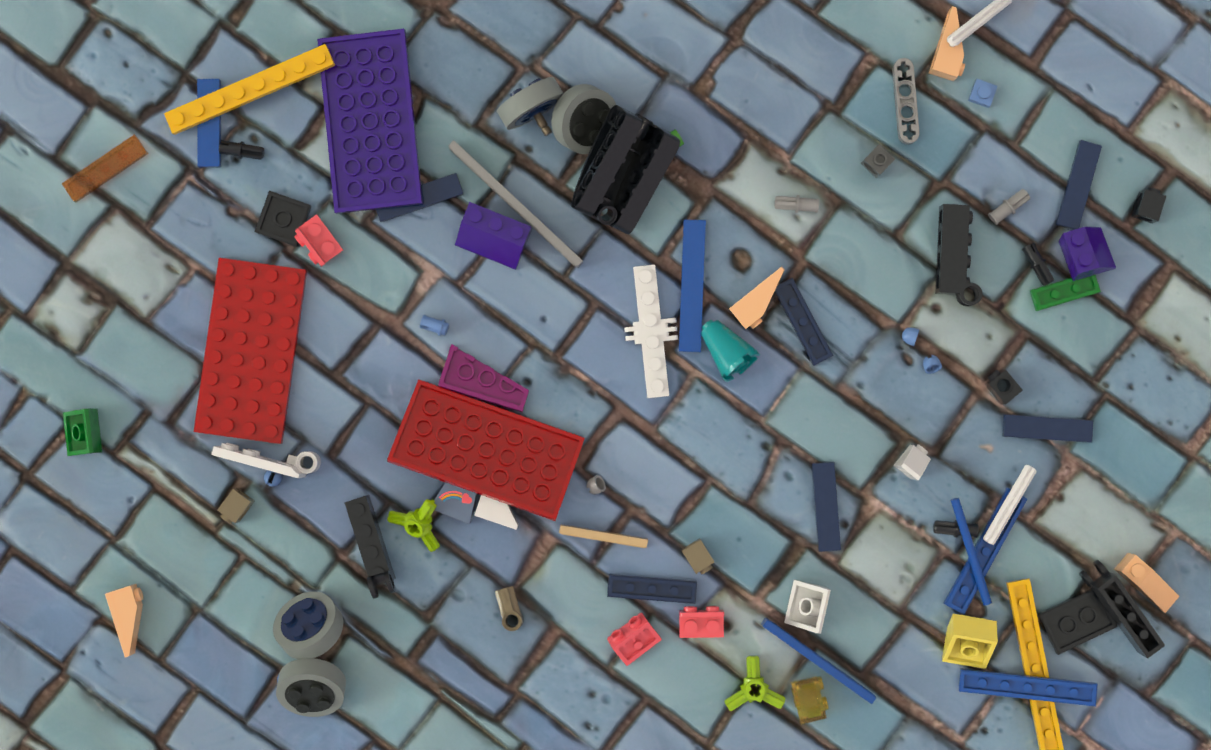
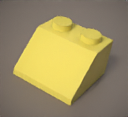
M952 614L947 627L942 662L986 669L998 643L997 621Z

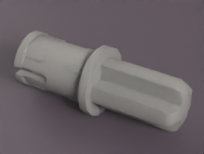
M1021 189L1008 200L1004 199L1003 204L988 214L990 220L997 225L1010 214H1015L1016 209L1030 200L1028 192Z
M799 195L796 197L776 196L774 206L776 209L795 210V213H798V211L818 213L819 199L800 198Z

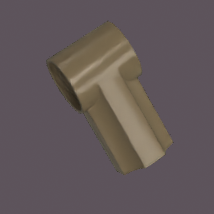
M514 586L496 590L495 594L502 616L503 627L508 631L519 629L523 625L524 618L519 608ZM513 614L518 617L519 622L516 627L508 624L507 618L509 615Z

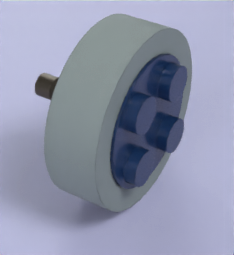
M554 77L542 80L538 78L523 90L519 88L510 93L511 97L497 109V113L508 130L518 128L535 119L540 129H542L541 131L544 136H548L552 133V130L542 114L556 105L563 92Z
M314 591L305 592L289 600L280 609L274 620L273 634L276 641L290 657L295 659L316 658L327 652L339 639L343 629V616L332 599L326 594Z

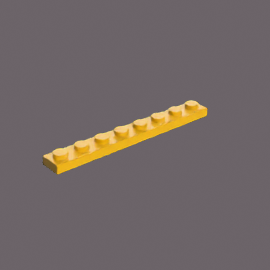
M323 44L164 113L172 134L176 135L334 67L335 63L327 45Z
M1030 579L1006 582L1024 675L1049 678ZM1029 699L1039 750H1064L1055 703Z

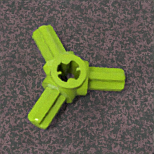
M426 499L420 508L415 509V511H409L407 514L396 511L389 512L388 522L404 526L406 532L413 537H421L430 552L440 547V544L431 532L433 528L431 524L432 513L437 507L433 499Z
M747 656V677H744V684L740 686L741 690L725 699L724 702L727 708L733 711L748 700L750 703L753 701L761 703L763 700L781 709L786 698L769 689V685L764 683V677L760 676L759 656ZM752 684H755V686H757V684L760 685L757 688L758 692L755 694L753 691L751 693L749 692L751 691L750 686Z

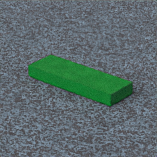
M1096 275L1076 281L1069 278L1030 290L1036 311L1101 292Z

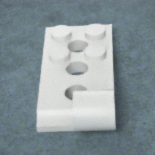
M221 443V446L213 447L211 454L295 478L306 477L307 474L316 472L321 465L319 455L312 451L302 452L298 456L289 454L287 462H282L260 456L261 452L248 448L242 451L238 450V445ZM306 456L311 457L313 460V466L310 469L303 465V460Z

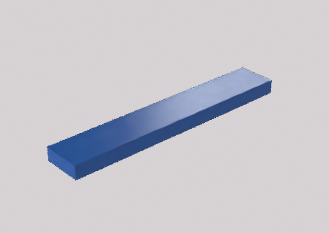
M706 220L683 221L679 352H701Z
M1006 488L974 546L984 578L1027 501V498L1022 496L994 545L984 541V535L1011 490L1009 488ZM969 558L943 603L963 615L978 590Z
M764 618L761 625L870 704H873L876 696L770 619Z
M960 669L959 692L1096 707L1098 684L1094 682Z

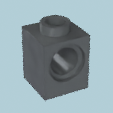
M879 144L860 164L877 178L895 158Z

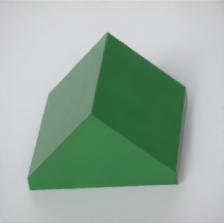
M88 408L63 412L67 456L101 453L102 445L98 409Z

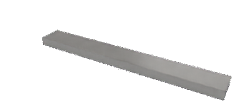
M454 140L449 144L451 152L575 268H579L583 264L582 259Z

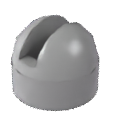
M599 475L590 478L586 485L587 488H590L589 492L594 495L602 493L606 489L605 482Z

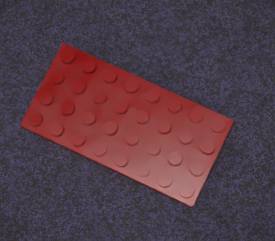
M226 258L218 259L193 432L277 444L283 443L307 270Z
M418 379L388 455L387 462L556 521L585 438Z

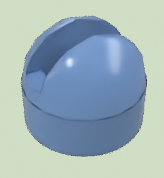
M913 327L906 328L902 333L903 341L908 345L914 346L919 329Z
M931 355V358L926 356L923 360V367L927 374L938 372L942 368L939 358L935 355Z
M266 471L264 482L268 486H278L282 482V474L273 472L275 473L272 483H269L273 471Z

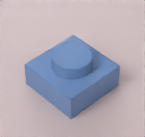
M976 79L968 101L989 108L997 85Z

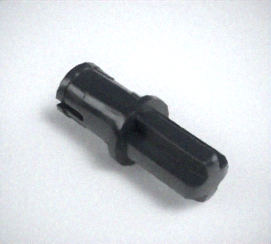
M220 141V154L238 156L239 159L246 157L261 160L264 157L263 147L247 145L243 141L240 143Z
M1035 242L1022 248L1031 264L1030 269L1033 268L1041 284L1046 286L1053 282L1054 278L1045 264L1046 259L1042 258Z
M957 520L955 522L934 521V533L953 535L956 538L961 536ZM967 523L971 537L977 538L979 525Z

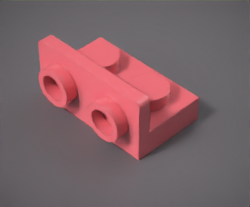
M318 214L295 229L297 233L294 236L302 247L306 245L310 251L308 256L315 265L319 263L322 267L326 262L343 251L341 245Z
M685 606L684 610H679V637H724V611L719 610V606H706V610H697L696 606Z
M643 613L633 616L628 623L612 632L611 636L607 638L612 649L626 666L662 640Z

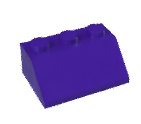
M469 202L460 224L455 246L516 270L532 232V227Z

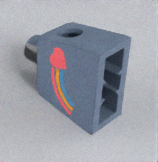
M445 482L434 500L437 505L435 511L470 524L478 494Z

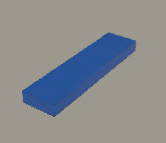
M197 79V99L221 89L220 79ZM221 115L197 125V166L199 168L221 167V154L219 153V145L221 144Z

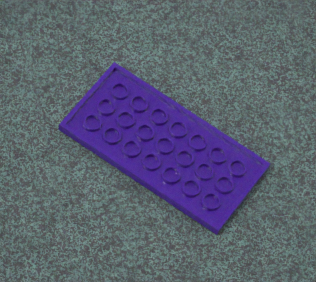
M403 28L317 39L318 47L323 44L327 45L335 63L334 67L321 72L334 213L340 214L423 204L406 30Z

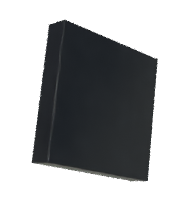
M269 191L254 232L297 247L298 242L294 237L297 235L295 229L307 221L312 206Z

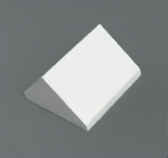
M794 580L784 623L821 634L831 590L824 586Z

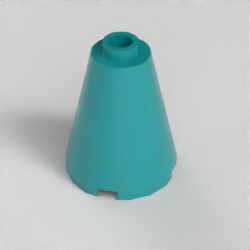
M709 320L702 326L703 331L701 335L724 381L733 380L734 377L732 375L735 373L741 375L758 359L756 356H759L760 353L719 320Z

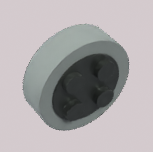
M580 84L568 89L558 99L552 113V131L557 141L576 153L589 154L610 109L616 105L614 99L607 92L588 84Z
M318 657L297 659L289 662L281 669L276 697L285 709L295 714L307 717L329 715L337 711L343 704L346 678L337 666L320 660Z

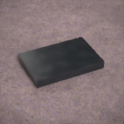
M1091 589L1038 613L1057 655L1118 627L1116 621L1099 597Z

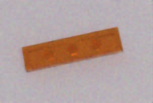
M134 134L70 177L62 185L74 202H78L149 153Z

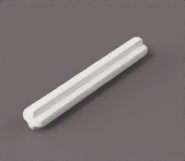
M994 0L949 35L947 42L951 47L957 46L1011 4L1012 0Z
M1030 465L1024 466L984 535V541L991 545L996 543L1036 474L1035 468Z

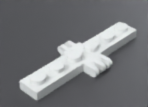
M655 265L633 267L639 322H633V327L624 328L625 332L634 331L633 336H625L626 341L634 340L635 344L642 345L647 398L669 396L663 341L679 340L678 335L669 336V332L678 331L677 327H668V323H676L677 320L676 318L661 319Z

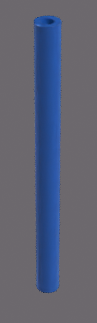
M951 499L950 501L983 605H989L992 601L960 499Z

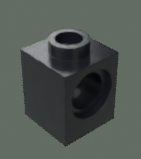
M1147 188L1140 191L1131 217L1148 223L1158 222L1166 196L1160 194L1161 191L1155 188Z
M995 370L987 377L989 381L984 384L1001 405L1007 404L1023 391L1007 370H1001L1000 372ZM1001 379L1007 384L1006 390L1003 392L997 387Z

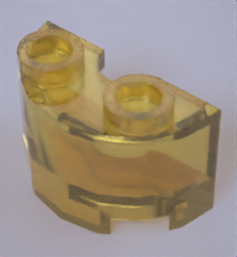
M813 676L790 682L800 723L805 724L826 719L825 710H829L826 697H821L820 691L824 689L821 676Z

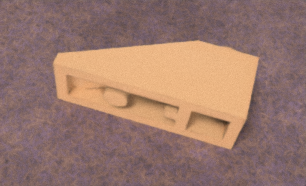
M952 6L947 13L929 70V74L954 81L958 76H962L965 68V63H962L964 59L962 42L955 47H951L947 42V37L960 28L956 7Z
M783 266L729 308L745 329L749 326L754 329L763 322L761 317L765 314L785 271Z
M1127 553L1114 568L1118 574L1164 613L1180 597L1150 566L1135 554Z
M137 584L105 594L124 657L135 654L143 607V593L140 588H137Z

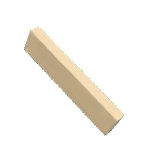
M564 524L560 525L559 533L562 535L646 548L648 538Z

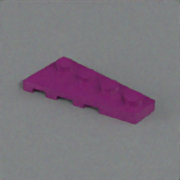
M451 344L438 383L439 387L523 413L529 394L528 389L501 375L493 368L481 363L473 356L466 354Z

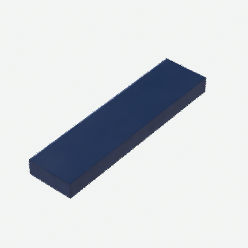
M1084 140L1079 141L1056 225L1072 230L1080 227L1100 156L1101 145Z
M457 173L422 184L423 204L376 209L380 222L382 223L464 195Z
M791 278L779 284L775 294L812 365L815 366L834 356L794 279Z
M1004 415L1002 436L1092 443L1093 420Z
M811 463L818 552L841 550L835 463Z
M609 574L607 597L695 604L697 581Z

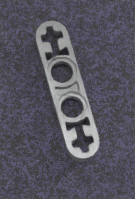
M901 58L895 62L892 68L897 130L901 143L910 145L919 137L914 66L909 59ZM901 63L904 64V67H908L909 70L905 72V79L910 78V80L898 82V79H902V71L897 69L901 66ZM901 85L910 87L911 93L909 96H902L899 93ZM906 106L912 109L913 115L911 118H904L901 115L903 107ZM913 121L914 124L909 125V130L914 132V135L908 140V137L903 135L907 131V124L902 125V123Z

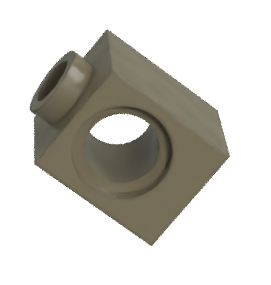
M234 488L217 511L221 513L220 517L230 524L232 522L238 523L255 500L240 489Z
M700 538L681 549L696 574L700 572L702 575L713 568L711 564L714 563V560Z

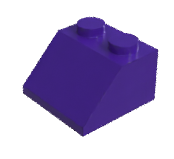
M1082 227L1065 232L1060 237L1058 242L1073 281L1116 269L1101 227Z

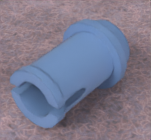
M423 315L420 328L438 333V336H445L449 323L445 319L441 321Z

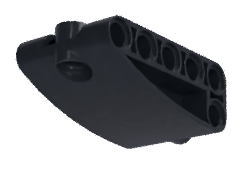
M614 105L602 124L587 156L574 191L571 207L600 221L604 225H609L625 234H630L636 227L680 146L679 138L653 124L647 118ZM608 209L607 213L601 216L602 211Z

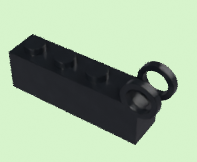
M942 204L939 206L935 294L956 295L959 304L972 306L982 299V289L980 286L970 283V278L967 277V268H970L971 265L968 246H971L972 243L969 224H972L973 212L970 211V205ZM966 288H970L974 292L975 296L972 302L967 301L964 297V290Z
M366 495L344 502L367 572V583L372 598L379 597L377 585L383 583L387 584L390 593L396 592L393 581L396 577L370 496Z
M1099 560L1094 561L1095 568L1102 576L1093 581L1082 570L1079 573L1080 577L1096 593L1135 650L1148 659L1163 648L1165 644L1118 577L1109 572Z

